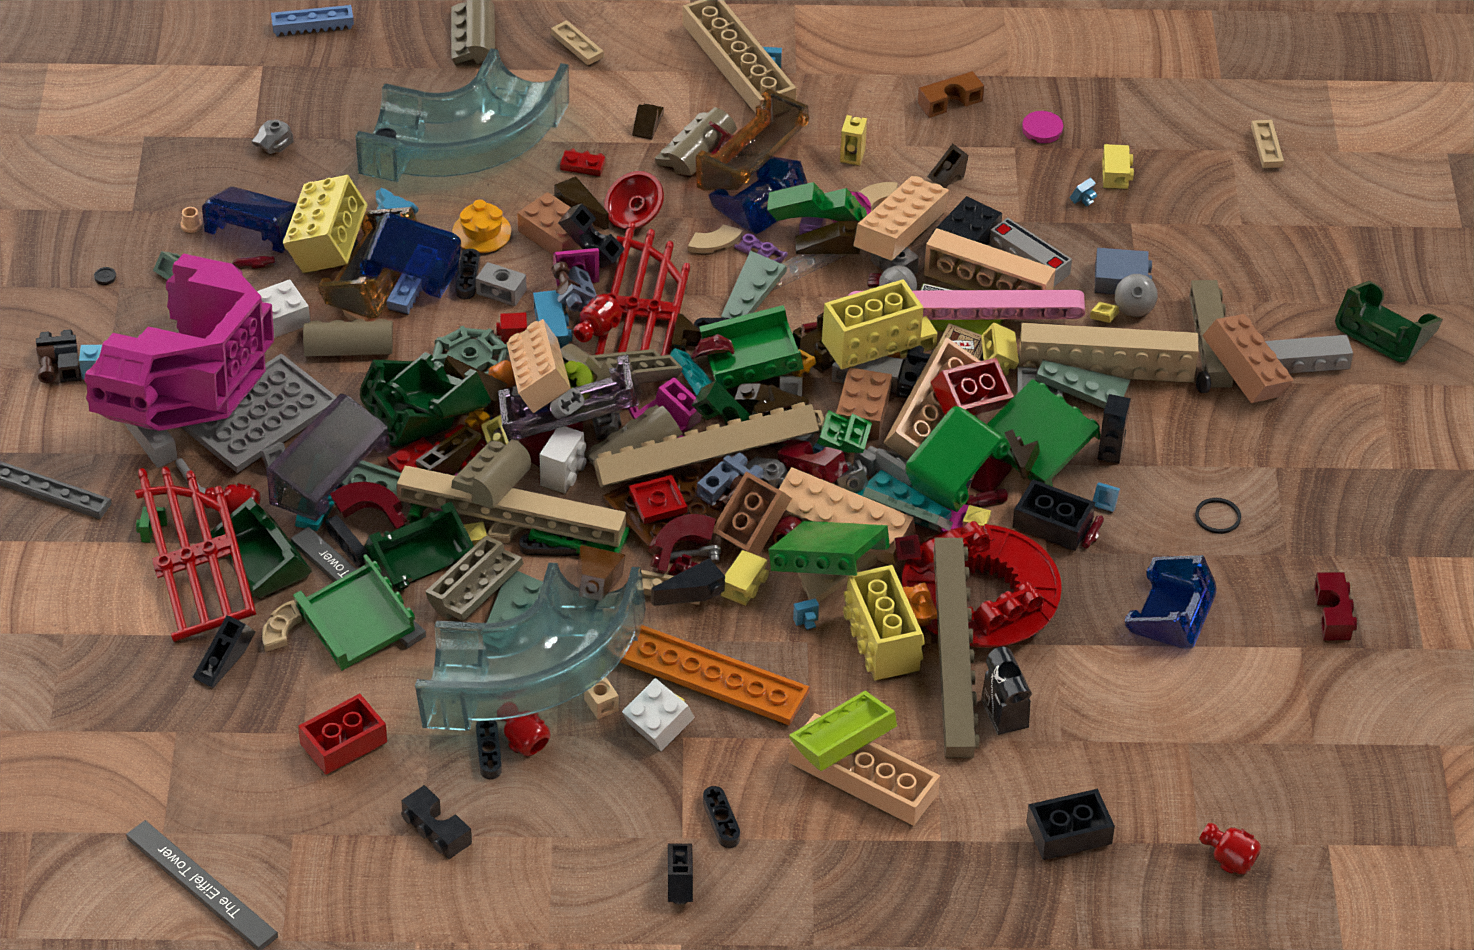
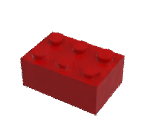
M997 358L942 370L930 382L945 415L954 406H959L971 414L977 415L1001 409L1014 398Z
M360 693L298 725L300 745L325 775L387 743L386 723Z

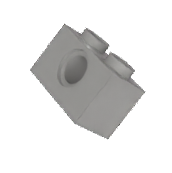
M489 262L486 263L476 277L477 294L512 306L517 305L527 290L526 274Z

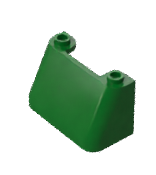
M954 406L908 459L905 471L913 489L936 503L958 512L969 498L966 487L967 482L990 455L1000 459L1008 453L1011 446L1004 436L966 409Z

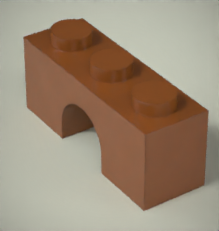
M973 71L919 87L918 104L925 114L931 118L947 113L949 99L959 100L965 107L982 102L984 85Z

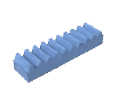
M351 5L271 13L273 33L276 36H279L280 32L287 35L288 31H291L294 35L296 30L303 34L305 29L311 33L312 29L319 32L320 28L327 31L331 27L334 31L337 26L343 30L345 25L351 29L352 25H354Z
M418 244L387 299L388 310L409 315L410 309L413 308V303L416 302V297H419V291L422 292V287L425 286L426 280L429 279V274H432L435 263H438V249Z

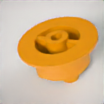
M481 199L465 207L460 213V218L452 228L453 239L459 247L464 250L475 249L479 253H489L502 248L508 243L512 234L511 225L503 217L502 210Z

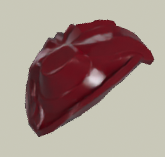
M717 334L701 339L691 358L710 354L714 355L715 353L730 352L733 355L735 352L732 342Z

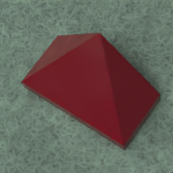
M989 456L975 473L971 488L981 493L995 491L1012 470V465Z

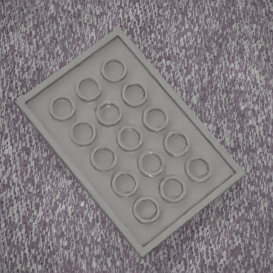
M279 354L265 364L266 372L228 418L181 427L236 473L261 458L260 450L278 442H285L340 405L338 397L283 354Z

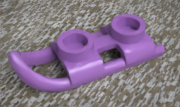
M745 234L739 245L735 244L734 246L735 249L748 255L753 247L758 249L757 254L767 258L774 253L780 256L774 259V261L779 263L788 256L787 252L779 250L770 242H761L752 234Z

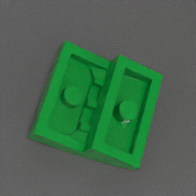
M828 410L824 417L817 444L848 453H863L872 422L853 413L847 419Z

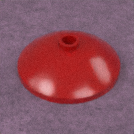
M633 171L621 176L611 185L605 197L604 208L609 213V221L616 227L626 230L629 222L635 223V229L647 225L657 216L663 205V187L654 175L645 171Z

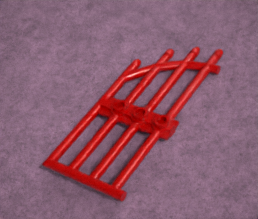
M629 222L625 236H617L616 239L625 250L619 256L611 291L609 294H606L613 297L619 303L622 314L626 315L617 353L627 351L634 318L639 316L648 318L640 350H649L656 320H669L661 356L670 355L678 313L680 314L690 272V264L684 263L680 273L671 262L674 243L668 241L662 254L652 247L655 237L653 229L648 230L645 242L642 243L632 239L635 223ZM633 248L642 251L632 295L630 297L620 296L618 294L629 250ZM651 256L659 261L661 266L653 299L640 298L649 257ZM668 272L678 284L674 302L661 301ZM609 332L604 336H599L594 355L604 354Z
M163 467L161 471L165 486L151 487L146 470L144 468L139 469L138 477L142 489L134 491L137 499L144 498L159 555L152 558L157 579L161 577L165 579L178 631L171 633L173 642L220 627L226 615L238 621L257 615L222 487L216 486L214 488L216 500L200 492L196 476L192 470L186 472L189 488L175 486L168 467ZM167 494L181 547L179 550L167 552L153 498L156 495ZM177 495L192 498L203 542L190 546ZM203 504L220 513L225 535L212 538ZM231 555L245 605V609L232 613L218 563L219 558ZM207 562L210 565L223 616L209 620L195 567ZM187 570L200 624L188 628L173 573Z

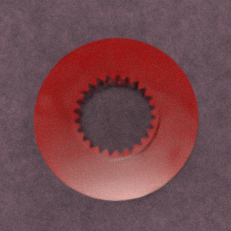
M971 521L964 527L950 529L929 538L920 545L922 557L906 560L902 574V588L906 586L914 587L925 582L936 611L933 554L935 538H963V546L968 547V561H964L965 567H969L971 573H975L976 569H979L981 573L988 570L990 575L998 573V578L1005 577L1004 582L1010 583V589H1013V593L1010 591L1004 592L997 598L996 602L985 601L976 611H973L971 606L968 607L972 610V621L968 622V629H973V643H969V646L1001 647L1028 639L1042 630L1051 621L1060 603L1062 591L1061 578L1053 559L1034 540L1005 527L989 524L979 525L976 521ZM936 618L931 620L930 625L924 627L938 635Z

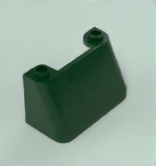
M1371 281L1348 288L1336 315V327L1341 332L1395 361L1405 362L1411 359L1438 331L1442 323V318L1431 313L1422 315L1418 322H1412L1381 305L1384 300L1383 289Z
M426 352L387 383L390 397L396 403L400 402L430 414L435 418L444 419L479 411L491 404L490 396L477 371L470 369L464 374L465 378L463 380L446 374L442 365L436 367L431 361L433 359L432 354Z
M372 360L360 387V399L391 446H404L422 437L426 438L448 430L451 427L455 416L444 419L435 418L430 414L400 402L396 403L390 397L387 383L414 361Z
M250 497L230 514L252 598L255 596L258 598L264 597L306 578L313 572L276 521L254 499ZM222 522L210 531L212 538L225 535Z
M452 501L441 505L442 511L431 512L426 518L390 533L386 531L383 535H381L380 531L369 535L364 547L368 552L370 560L372 562L376 561L381 569L380 574L383 577H388L393 586L392 589H397V591L404 590L410 586L411 582L456 564L474 547Z

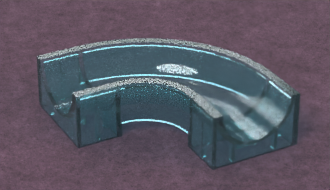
M490 48L475 78L457 90L430 93L385 83L382 87L380 113L373 133L358 131L355 136L358 174L398 182L402 174L423 177L458 176L494 168L520 156L539 142L551 127L557 128L569 104V65L561 63L554 78L551 80L531 82L519 78L510 72L501 61L499 51ZM381 128H391L396 131L397 138L376 135V131Z
M548 563L537 600L527 611L519 616L496 623L436 621L434 627L436 651L433 675L431 680L417 679L415 684L422 728L469 731L473 720H499L537 713L567 702L592 688L617 666L626 654L632 641H638L646 611L641 567H631L628 582L620 589L609 592L602 601L580 597L578 587L571 584L563 576L558 563Z

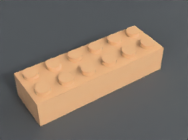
M911 176L858 223L854 246L892 261L945 212L949 190L939 184L924 181L921 177Z
M937 228L926 244L924 275L966 290H1053L1056 269Z
M544 319L531 323L527 330L510 337L507 347L517 390L533 413L571 389L558 339Z
M946 337L933 350L884 444L908 460L945 416L930 382L942 370L980 362V360Z
M792 467L779 490L792 498L780 520L784 517L792 516L801 522L816 521L888 525L890 547L887 550L869 549L867 553L876 555L877 560L893 565V567L898 562L895 538L913 535L915 532L914 517Z
M814 713L806 725L821 716ZM792 742L789 744L790 764L913 826L939 793L940 775L874 742L868 743L823 771L818 770Z

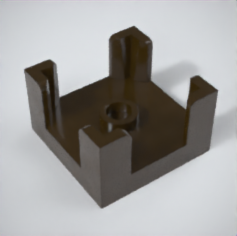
M824 312L817 316L816 329L802 337L801 327L793 330V337L798 350L800 349L815 357L816 364L813 367L820 373L832 367L833 363H836L822 342Z

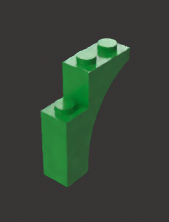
M814 182L769 192L767 210L777 221L798 217H817L835 221H861L867 216L865 207H862L847 188L824 193Z

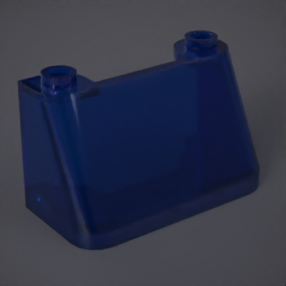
M767 156L756 166L758 178L756 182L735 196H730L725 189H716L708 194L711 204L715 209L749 233H761L777 222L767 210L769 192L808 183L801 161Z
M230 186L209 197L202 205L204 232L215 234L218 227L219 229H224L227 223L261 232L262 240L266 241L268 239L273 244L272 251L283 253L285 250L283 240L297 204Z
M386 213L377 224L361 262L360 273L376 277L381 273L382 267L421 279V288L426 294L441 298L459 268L461 240L452 232L395 214Z
M1204 555L1153 557L1146 571L1147 578L1152 584L1151 591L1141 613L1138 610H1130L1128 615H1126L1125 626L1133 634L1177 648L1192 649L1216 596L1215 579Z

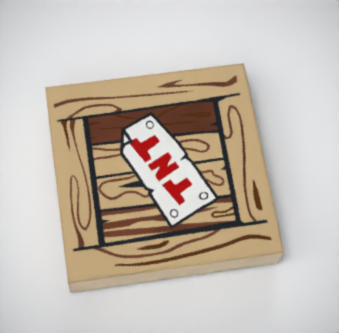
M948 323L939 344L947 337L980 360L983 355L981 335Z

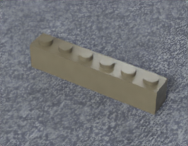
M1191 280L1189 298L1195 331L1198 333V347L1202 369L1210 375L1211 388L1232 387V376L1202 337L1216 319L1225 317L1226 307L1225 304L1221 303L1223 291L1219 289L1217 280Z

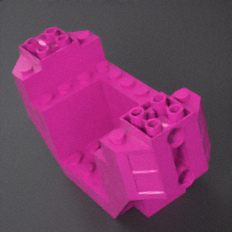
M183 253L174 262L172 267L173 275L166 282V290L168 291L167 308L169 309L170 319L177 320L176 326L179 333L153 327H147L138 338L112 333L103 342L99 358L85 373L84 380L87 384L86 400L89 405V412L98 413L112 421L156 431L228 418L266 372L265 352L274 342L272 304L262 302V296L243 277L242 271L233 264Z

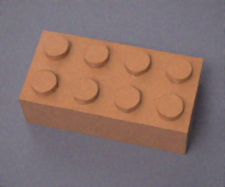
M1245 314L1216 319L1202 335L1251 403L1280 397L1294 381L1288 370L1276 357L1275 352L1270 349L1263 336L1258 333L1251 320Z

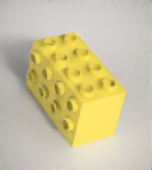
M349 175L308 182L303 185L283 240L285 249L288 250L295 264L298 265L303 273L348 264L368 205Z
M904 279L824 303L822 342L841 370L920 345L924 307Z
M893 565L857 572V576L848 575L847 591H844L846 606H843V614L845 619L850 621L852 636L858 640L859 653L861 655L864 654L867 671L872 673L874 680L920 671V661L923 660L922 645L925 644L924 636Z

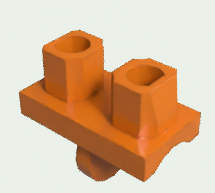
M924 582L914 587H903L919 626L930 625L931 620L937 618V611L926 583Z

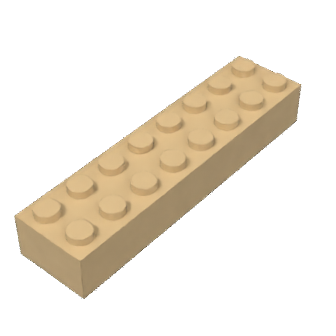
M698 0L683 5V26L759 119L796 107V87L724 0Z
M1022 323L1018 367L1040 368L1042 361L1047 360L1125 379L1194 383L1198 358V333Z

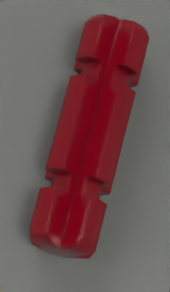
M1005 488L997 489L996 492L992 490L977 493L976 496L969 495L965 505L975 507L978 505V507L996 504V501L998 503L1006 502L1008 500V493Z

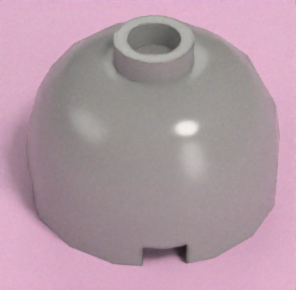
M1131 274L1124 277L1118 283L1115 290V303L1119 306V310L1127 316L1142 317L1149 314L1155 307L1158 299V292L1154 282L1148 276L1142 274Z

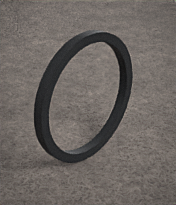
M1209 498L1197 506L1195 518L1203 529L1212 533L1223 534L1229 533L1239 526L1241 512L1233 502L1227 499ZM1208 503H1224L1235 510L1238 519L1229 528L1216 529L1202 522L1199 517V511Z

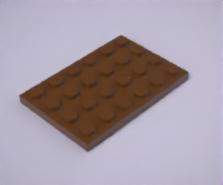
M726 456L637 478L603 495L602 502L609 509L626 512L625 526L629 527L630 533L648 551L654 536L666 524L679 516L701 514L715 518L716 524L722 511L716 504L713 506L707 504L697 496V483L722 462ZM672 475L686 502L687 513L644 524L629 493V486ZM727 488L722 495L727 496L731 490ZM680 541L675 543L673 548L685 543L686 541Z

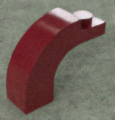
M354 482L330 493L334 504L344 519L358 510L374 508L383 512L396 530L404 527L405 523L408 522L401 512L403 506L399 498L388 488L380 484Z
M687 514L679 516L666 524L654 536L648 549L649 552L655 553L650 565L653 567L652 572L661 574L667 572L672 548L677 542L690 541L705 546L712 538L716 519L701 514Z

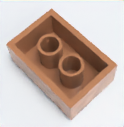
M546 192L517 212L518 231L550 254L582 249L558 224L559 220L571 207L549 192Z
M849 367L836 414L849 419L853 413L872 422L868 438L879 439L891 394L892 374Z
M746 471L714 525L713 532L741 549L759 556L792 498Z

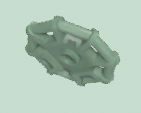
M459 326V329L452 333L436 338L432 354L433 359L431 361L436 367L439 365L444 366L445 359L449 355L482 371L503 360H507L509 351L507 344H504L494 334V330L490 328L482 330ZM444 349L449 350L447 354H442ZM493 355H499L498 361L492 359Z

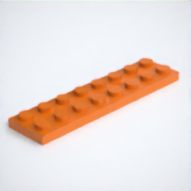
M637 624L617 655V662L789 726L808 696L810 686L641 624Z

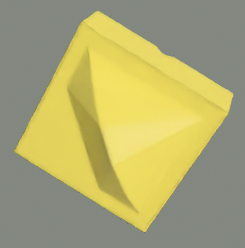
M1099 302L1090 312V319L1110 323L1119 313V306Z
M969 505L963 520V527L971 521H976L979 525L988 524L991 510Z
M484 522L464 525L474 546L487 536Z

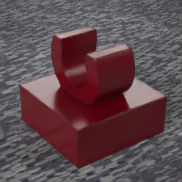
M918 534L895 538L898 561L922 557Z
M683 554L682 557L679 556L668 571V575L675 576L698 563L693 562L691 556Z

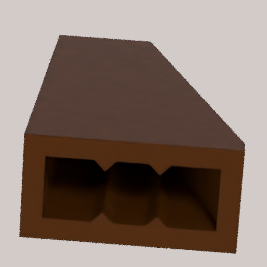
M581 545L577 564L579 596L602 601L623 576L626 555Z

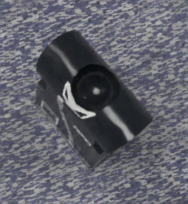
M998 647L989 653L986 660L988 671L985 672L981 701L997 735L1029 728L1030 697L1032 692L1012 651L1006 647Z

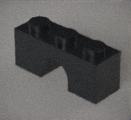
M582 203L569 208L558 224L582 249L599 248L600 268L613 264L625 248L612 234L603 235L595 230L592 223L596 218Z
M1112 394L1108 395L1103 414L1097 459L1120 463L1127 431L1125 428L1131 398Z
M425 785L401 800V815L405 822L411 823L422 838H427L438 853H443L448 859H451L472 844L471 828L456 814L446 820L435 819L441 815L440 799Z

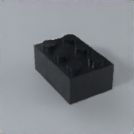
M966 196L936 228L988 245L990 243L991 229L1002 222V212Z
M1032 479L1014 509L1012 527L1076 551L1093 522L1096 502Z
M1098 788L1028 804L1026 823L1042 860L1111 845L1113 842L1115 825Z

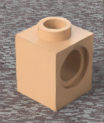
M606 676L584 684V700L597 719L619 711V695Z

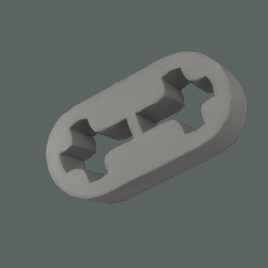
M576 388L568 390L551 402L550 409L552 414L557 419H564L584 404L583 395Z

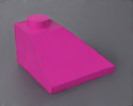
M599 248L553 253V265L558 262H566L569 270L576 266L588 272L592 283L599 282ZM555 278L556 285L559 286L560 280Z

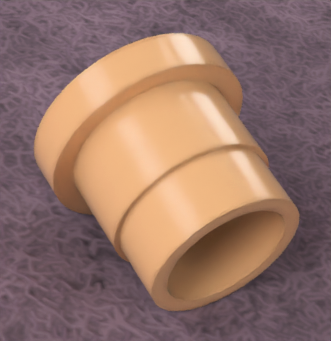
M186 207L182 210L180 225L184 232L195 233L202 227V221L199 219L198 210L195 207Z

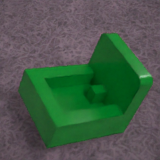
M143 506L141 519H137L136 532L140 533L141 542L151 543L153 531L147 508ZM156 507L160 525L167 526L166 508Z

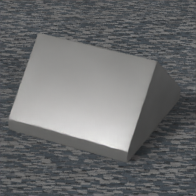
M878 448L876 451L875 475L880 470H883L913 488L905 471L908 460L898 453Z

